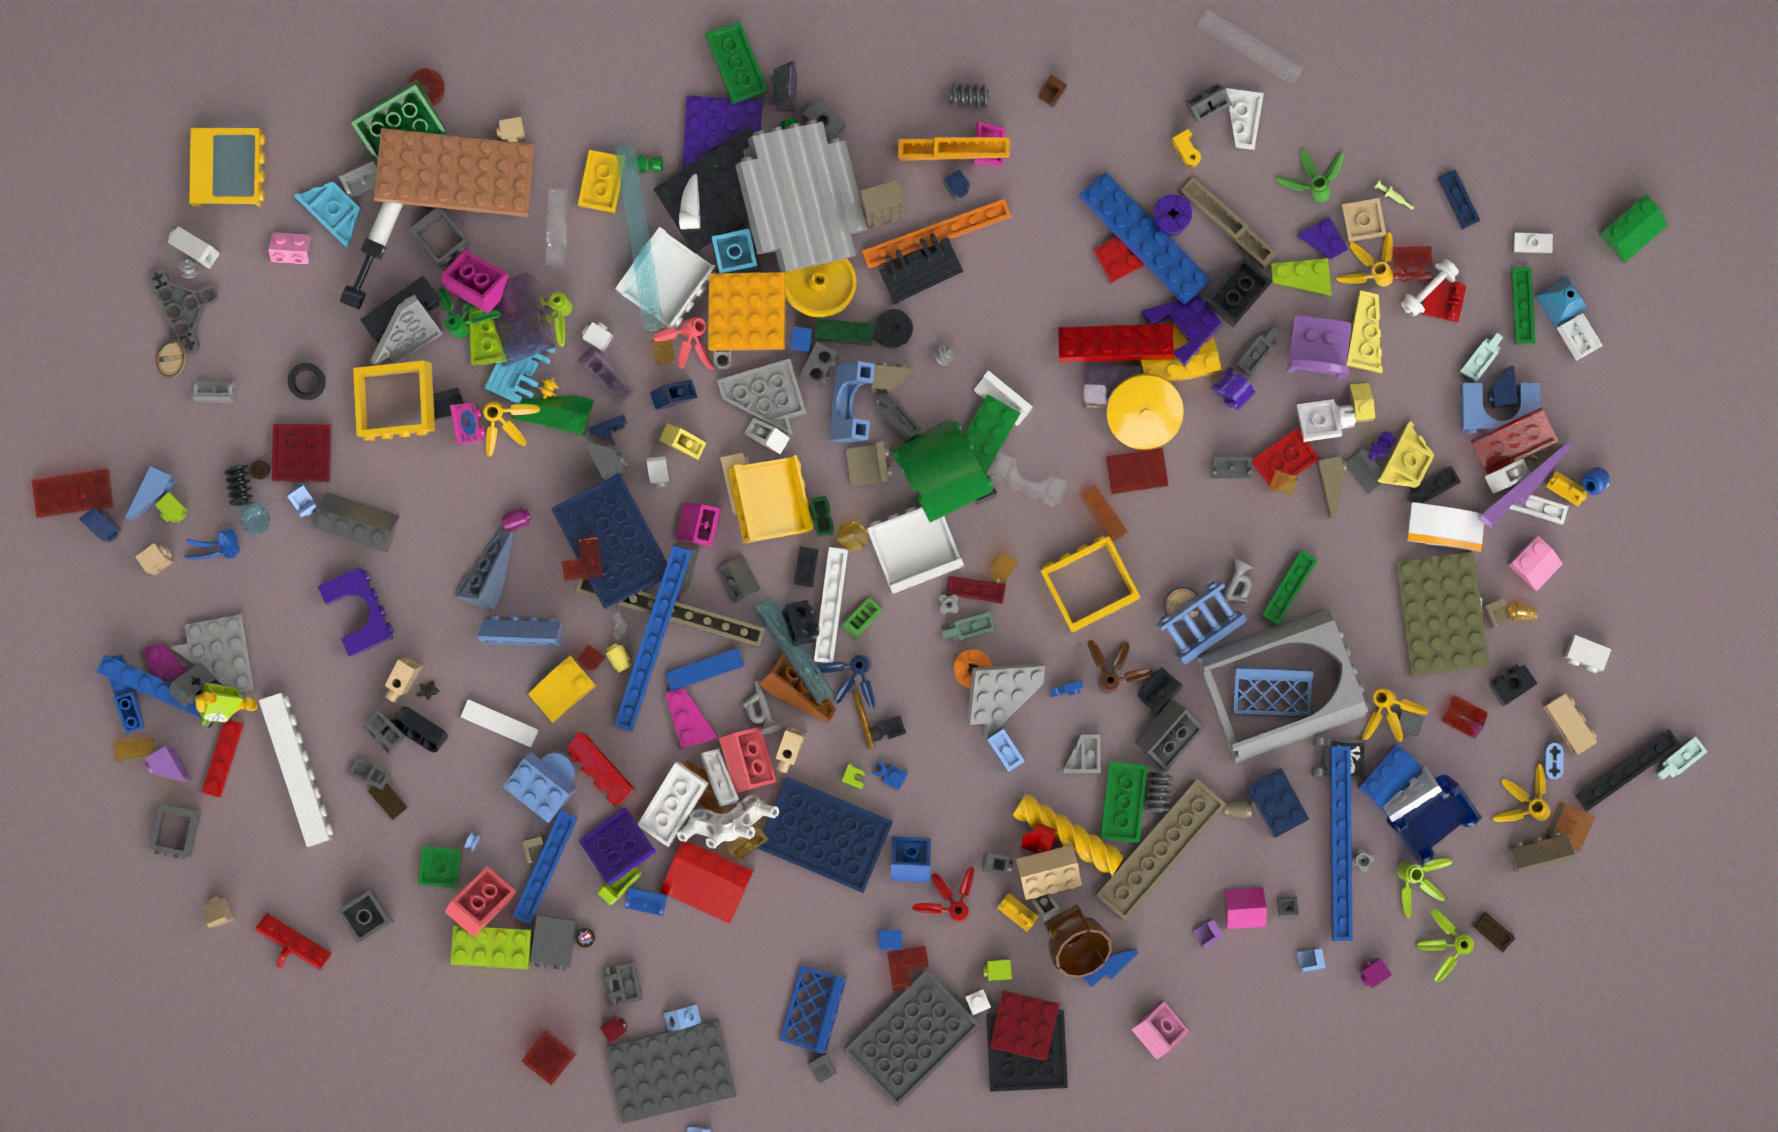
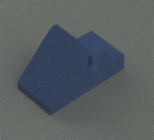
M621 415L588 429L591 434L615 445L611 430L614 429V432L620 431L625 428L624 425L628 424L625 415Z

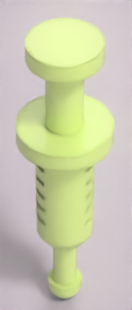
M1378 180L1374 188L1383 190L1385 197L1389 196L1399 204L1406 205L1410 210L1414 208L1413 205L1405 201L1404 197L1392 190V186L1389 188L1381 184V180Z

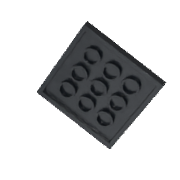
M1064 1009L1057 1012L1047 1061L990 1048L997 1013H986L990 1092L1068 1088Z

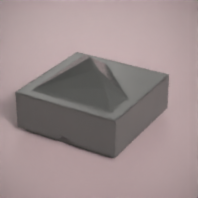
M1297 897L1277 898L1279 919L1299 917Z

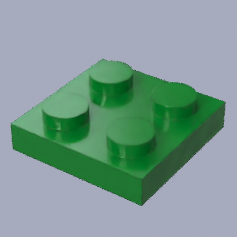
M423 846L418 884L457 889L462 850Z

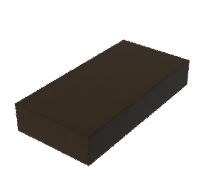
M386 783L383 790L376 787L368 790L392 820L396 819L408 808L388 783Z
M1487 912L1473 926L1501 952H1504L1515 939L1510 932Z

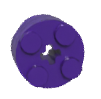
M1175 194L1167 195L1157 202L1152 220L1161 232L1168 236H1177L1189 226L1192 219V208L1186 198ZM1170 212L1176 215L1174 219L1169 215Z
M1228 366L1212 383L1213 386L1210 389L1217 396L1221 395L1225 398L1223 402L1229 408L1238 410L1246 404L1256 391L1252 390V385L1239 373L1234 375L1232 373L1234 369Z

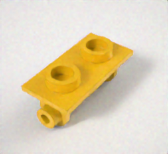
M1557 471L1554 472L1546 485L1548 489L1577 507L1587 497V492L1582 486Z
M1009 893L997 907L998 910L1026 932H1028L1039 917Z

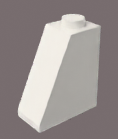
M179 226L173 229L168 236L169 244L208 269L212 267L220 254L212 246Z

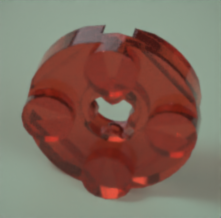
M423 68L416 71L409 78L408 84L416 79L421 86L431 84L429 87L430 92H425L433 106L439 104L444 98L445 83L436 71Z

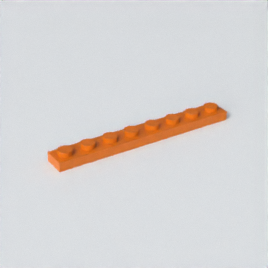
M1005 199L862 250V254L869 270L887 263L885 256L888 254L893 261L898 259L896 250H900L903 257L918 250H923L919 241L922 238L926 241L928 248L934 246L930 239V234L934 233L940 244V240L946 237L949 240L1011 218V214Z

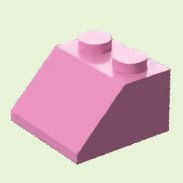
M1536 536L1508 566L1531 588L1537 591L1563 563L1554 550L1543 539Z
M1165 1001L1146 1015L1132 1029L1156 1060L1169 1052L1189 1032Z

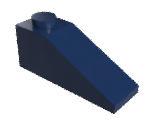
M96 507L79 518L86 527L104 542L114 541L118 538V533L122 531L108 512Z

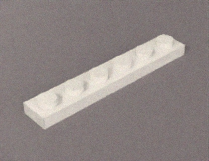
M829 547L819 619L820 633L816 641L814 662L832 663L834 661L848 549Z

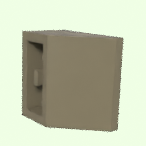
M878 362L874 369V380L871 386L872 393L892 394L911 378L912 368H908L906 364H897V367L889 366V363Z

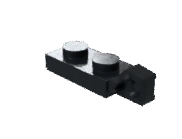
M1450 466L1421 482L1418 487H1414L1416 492L1407 498L1410 503L1419 499L1423 503L1461 483L1453 467Z

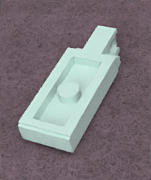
M1497 333L1491 340L1486 338L1460 372L1476 383L1499 353L1501 348L1497 345L1503 337Z
M1695 736L1665 759L1662 763L1664 768L1657 772L1656 775L1660 780H1664L1669 775L1673 778L1681 774L1708 751Z

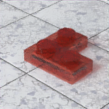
M598 537L579 540L581 559L562 561L564 581L603 576Z
M926 946L887 952L893 991L912 988L909 969L929 967Z

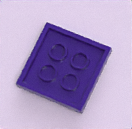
M626 807L579 840V843L609 886L656 852Z

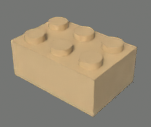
M1073 845L1016 859L1026 900L1082 886Z

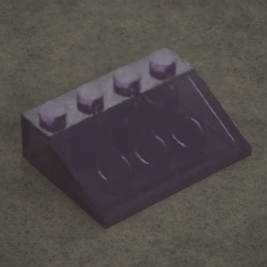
M525 272L508 279L501 300L491 310L501 313V316L494 318L493 321L507 362H502L503 367L556 347L535 277Z

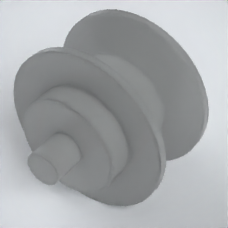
M188 258L181 261L178 265L181 270L180 275L183 278L190 279L197 276L199 273L197 261Z
M943 344L934 351V358L937 363L946 366L950 361L954 360L955 354L951 347Z

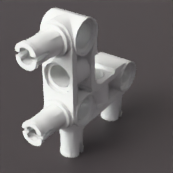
M754 794L746 796L733 810L726 814H718L701 808L696 809L690 813L687 825L677 832V837L679 840L686 842L694 834L708 836L709 838L706 839L707 846L715 849L723 841H732L738 837L751 839L755 835V829L750 826L762 816L776 818L775 816H778L779 809L777 806L766 804L759 799L758 795Z

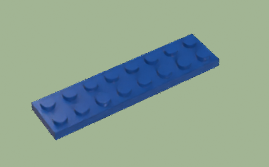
M1106 172L1078 196L1184 305L1211 281L1167 234L1161 232L1156 227L1154 221Z

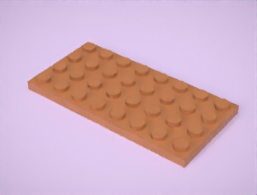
M381 128L374 201L528 217L534 144L508 143L506 141Z

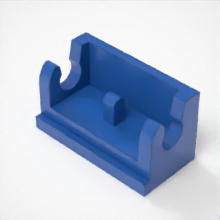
M629 887L625 908L664 916L668 895Z

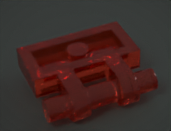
M1432 246L1393 247V267H1401V272L1393 273V280L1407 282V280L1424 281V279H1432V272H1424V267H1432ZM1407 267H1418V272H1407Z

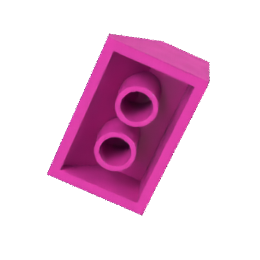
M464 250L440 275L446 290L487 313L501 300L508 279V273L467 250Z

